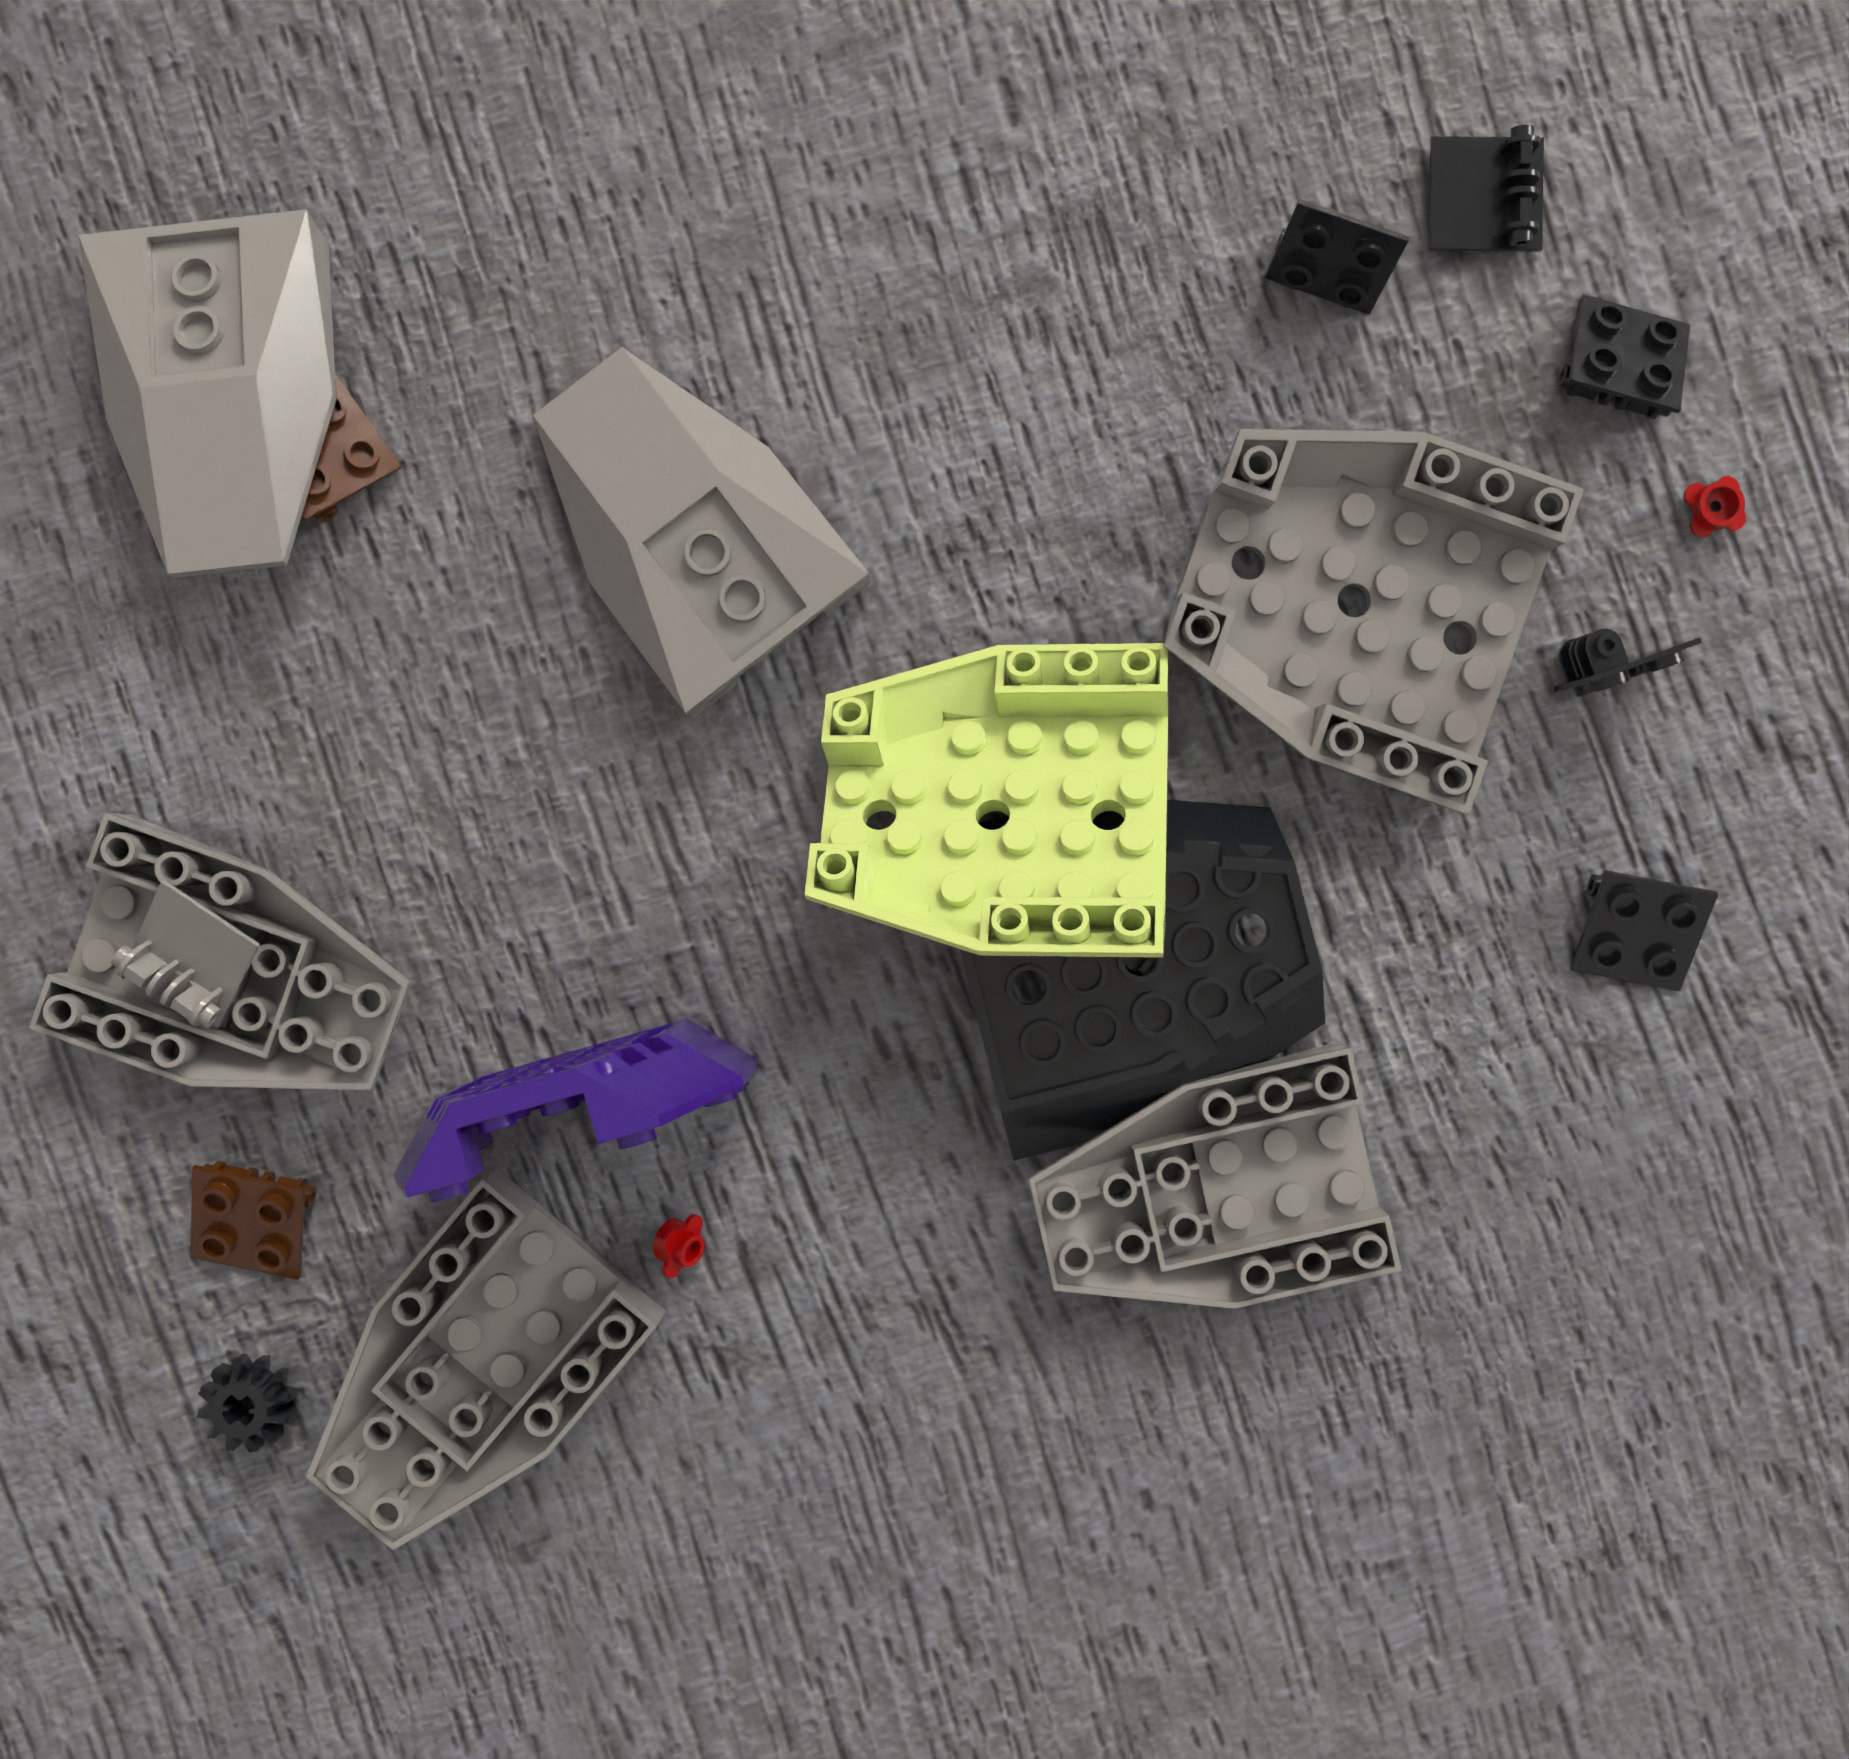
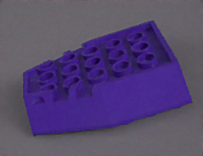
M687 1018L478 1077L435 1097L394 1172L396 1184L407 1198L428 1192L430 1202H438L464 1194L469 1191L467 1181L485 1170L480 1150L493 1143L491 1132L517 1124L518 1119L531 1115V1111L539 1108L542 1117L578 1107L580 1102L584 1100L587 1104L598 1144L614 1139L617 1140L619 1149L644 1144L657 1138L655 1132L657 1127L663 1126L701 1106L710 1107L738 1098V1093L744 1091L743 1087L749 1084V1079L759 1068L758 1060L756 1057Z

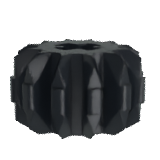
M240 1354L232 1359L231 1365L221 1363L211 1372L213 1381L207 1382L200 1388L198 1395L207 1401L208 1404L198 1410L196 1418L212 1419L214 1425L207 1432V1438L214 1439L221 1433L226 1435V1451H234L242 1442L249 1453L256 1452L263 1447L265 1440L275 1443L285 1433L283 1424H289L296 1417L297 1410L289 1405L288 1402L298 1395L299 1388L283 1386L281 1381L287 1377L289 1368L282 1367L274 1373L271 1372L270 1355H262L253 1363L248 1354ZM246 1396L255 1405L251 1409H248L242 1402V1399Z

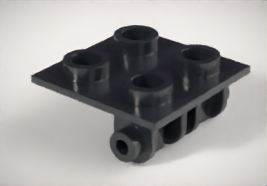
M1515 126L1511 128V137L1431 136L1429 251H1542L1544 137L1534 135V126Z
M1299 199L1286 229L1283 228L1275 247L1276 252L1266 272L1265 279L1370 315L1410 237Z
M1583 294L1580 298L1571 366L1566 364L1563 367L1559 376L1558 387L1565 388L1566 395L1574 397L1576 395L1594 400L1600 391L1598 403L1606 406L1612 397L1616 396L1615 409L1622 411L1625 408L1629 411L1647 415V418L1653 420L1658 415L1668 417L1671 412L1679 413L1682 404L1690 324Z
M1600 629L1593 633L1568 640L1561 646L1558 658L1566 683L1554 686L1553 689L1554 692L1574 687L1577 697L1594 691L1599 692L1628 682L1632 677L1647 672H1655L1685 661L1682 650L1698 645L1702 641L1701 638H1696L1628 660L1620 636L1611 629Z
M1605 870L1601 875L1592 874L1588 882L1587 893L1588 896L1595 897L1570 969L1572 971L1680 991L1718 897V892Z

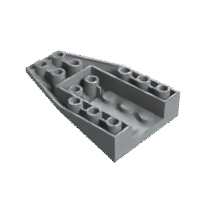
M308 210L78 235L106 420L167 574L171 578L287 566L336 402L329 244Z
M623 347L533 414L590 584L682 710L692 718L696 717L738 685L735 681L738 676L822 612L827 617L871 583L867 570L768 446Z
M104 813L86 867L102 872L68 971L47 974L29 1029L188 1086L373 1090L412 982L271 871L135 815ZM163 880L260 944L219 1029L214 1026L206 1028L202 1024L194 1027L187 1018L170 1008V1006L164 1007L160 1004L163 992L153 998L149 997L145 993L149 983L139 987L129 979H123L118 976V968L111 964L113 956L122 946L127 945L132 949L158 887Z
M1337 1041L1182 1084L1028 1177L1054 1291L1235 1309L1402 1271L1390 1216L1378 1204L1356 1105L1364 1104L1352 1048Z
M495 1169L481 1179L372 1309L306 1478L389 1548L395 1550L546 1458L653 1332L666 1310L502 1172Z

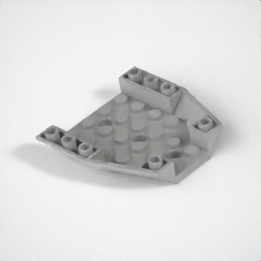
M1240 429L1207 504L1174 598L1163 647L1305 758L1470 815L1489 761L1478 757L1480 748L1550 550L1566 543L1584 489L1426 432ZM1247 549L1258 555L1261 561V572L1257 578L1245 580L1235 574L1232 568V558L1235 552ZM1344 587L1358 588L1364 594L1366 608L1361 616L1350 617L1340 610L1338 595ZM1452 623L1464 626L1470 634V646L1462 655L1450 652L1444 644V632Z

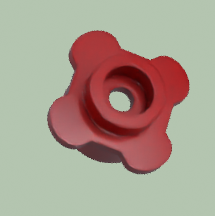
M1723 476L1712 484L1704 486L1696 482L1685 489L1683 499L1691 508L1693 520L1690 523V530L1695 536L1706 538L1715 530L1726 528L1729 531H1736L1744 526L1746 522V513L1744 512L1745 498L1735 478ZM1712 502L1718 503L1719 510L1717 512L1711 510L1710 505Z
M691 1214L685 1222L678 1218H672L659 1228L653 1242V1253L658 1260L664 1262L662 1267L664 1276L670 1279L675 1278L682 1268L691 1267L701 1259L705 1249V1242L700 1234L703 1227V1219L700 1216Z

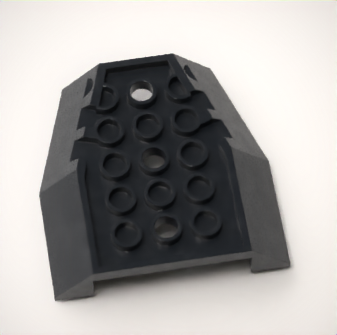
M1167 800L1163 957H1155L1153 968L1144 975L1131 974L1124 965V957L980 956L960 949L1013 1161L1086 1143L1182 1084L1268 1061L1325 1024L1323 971L1295 861L1271 807ZM1105 811L1094 818L1093 824L1103 830H1113L1118 828L1125 819L1117 812ZM1009 816L978 824L985 829L996 830L1008 822ZM1253 913L1263 919L1266 925V935L1260 944L1254 947H1246L1238 941L1235 929L1240 918ZM1027 970L1039 973L1045 983L1042 997L1033 1003H1022L1012 993L1014 978L1019 973Z

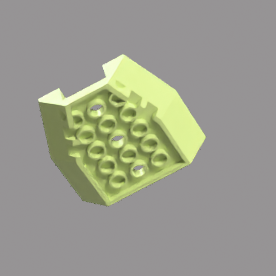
M1164 643L996 645L827 694L821 744L828 763L821 842L810 843L805 886L806 899L980 956L1163 957L1166 907L1168 650L1163 647ZM888 811L896 815L895 821L885 829L875 830L866 825L868 819L874 813ZM1000 811L1009 816L1008 822L996 830H988L978 824L982 816L988 812ZM1105 811L1117 812L1125 819L1118 828L1113 830H1103L1093 824L1094 818Z

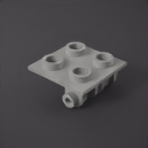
M163 880L158 887L132 949L127 945L122 946L113 956L111 964L118 968L117 975L121 978H127L139 987L149 983L145 992L149 997L153 998L163 992L160 1004L164 1007L170 1006V1008L187 1018L194 1027L202 1024L206 1028L214 1026L219 1029L260 944Z

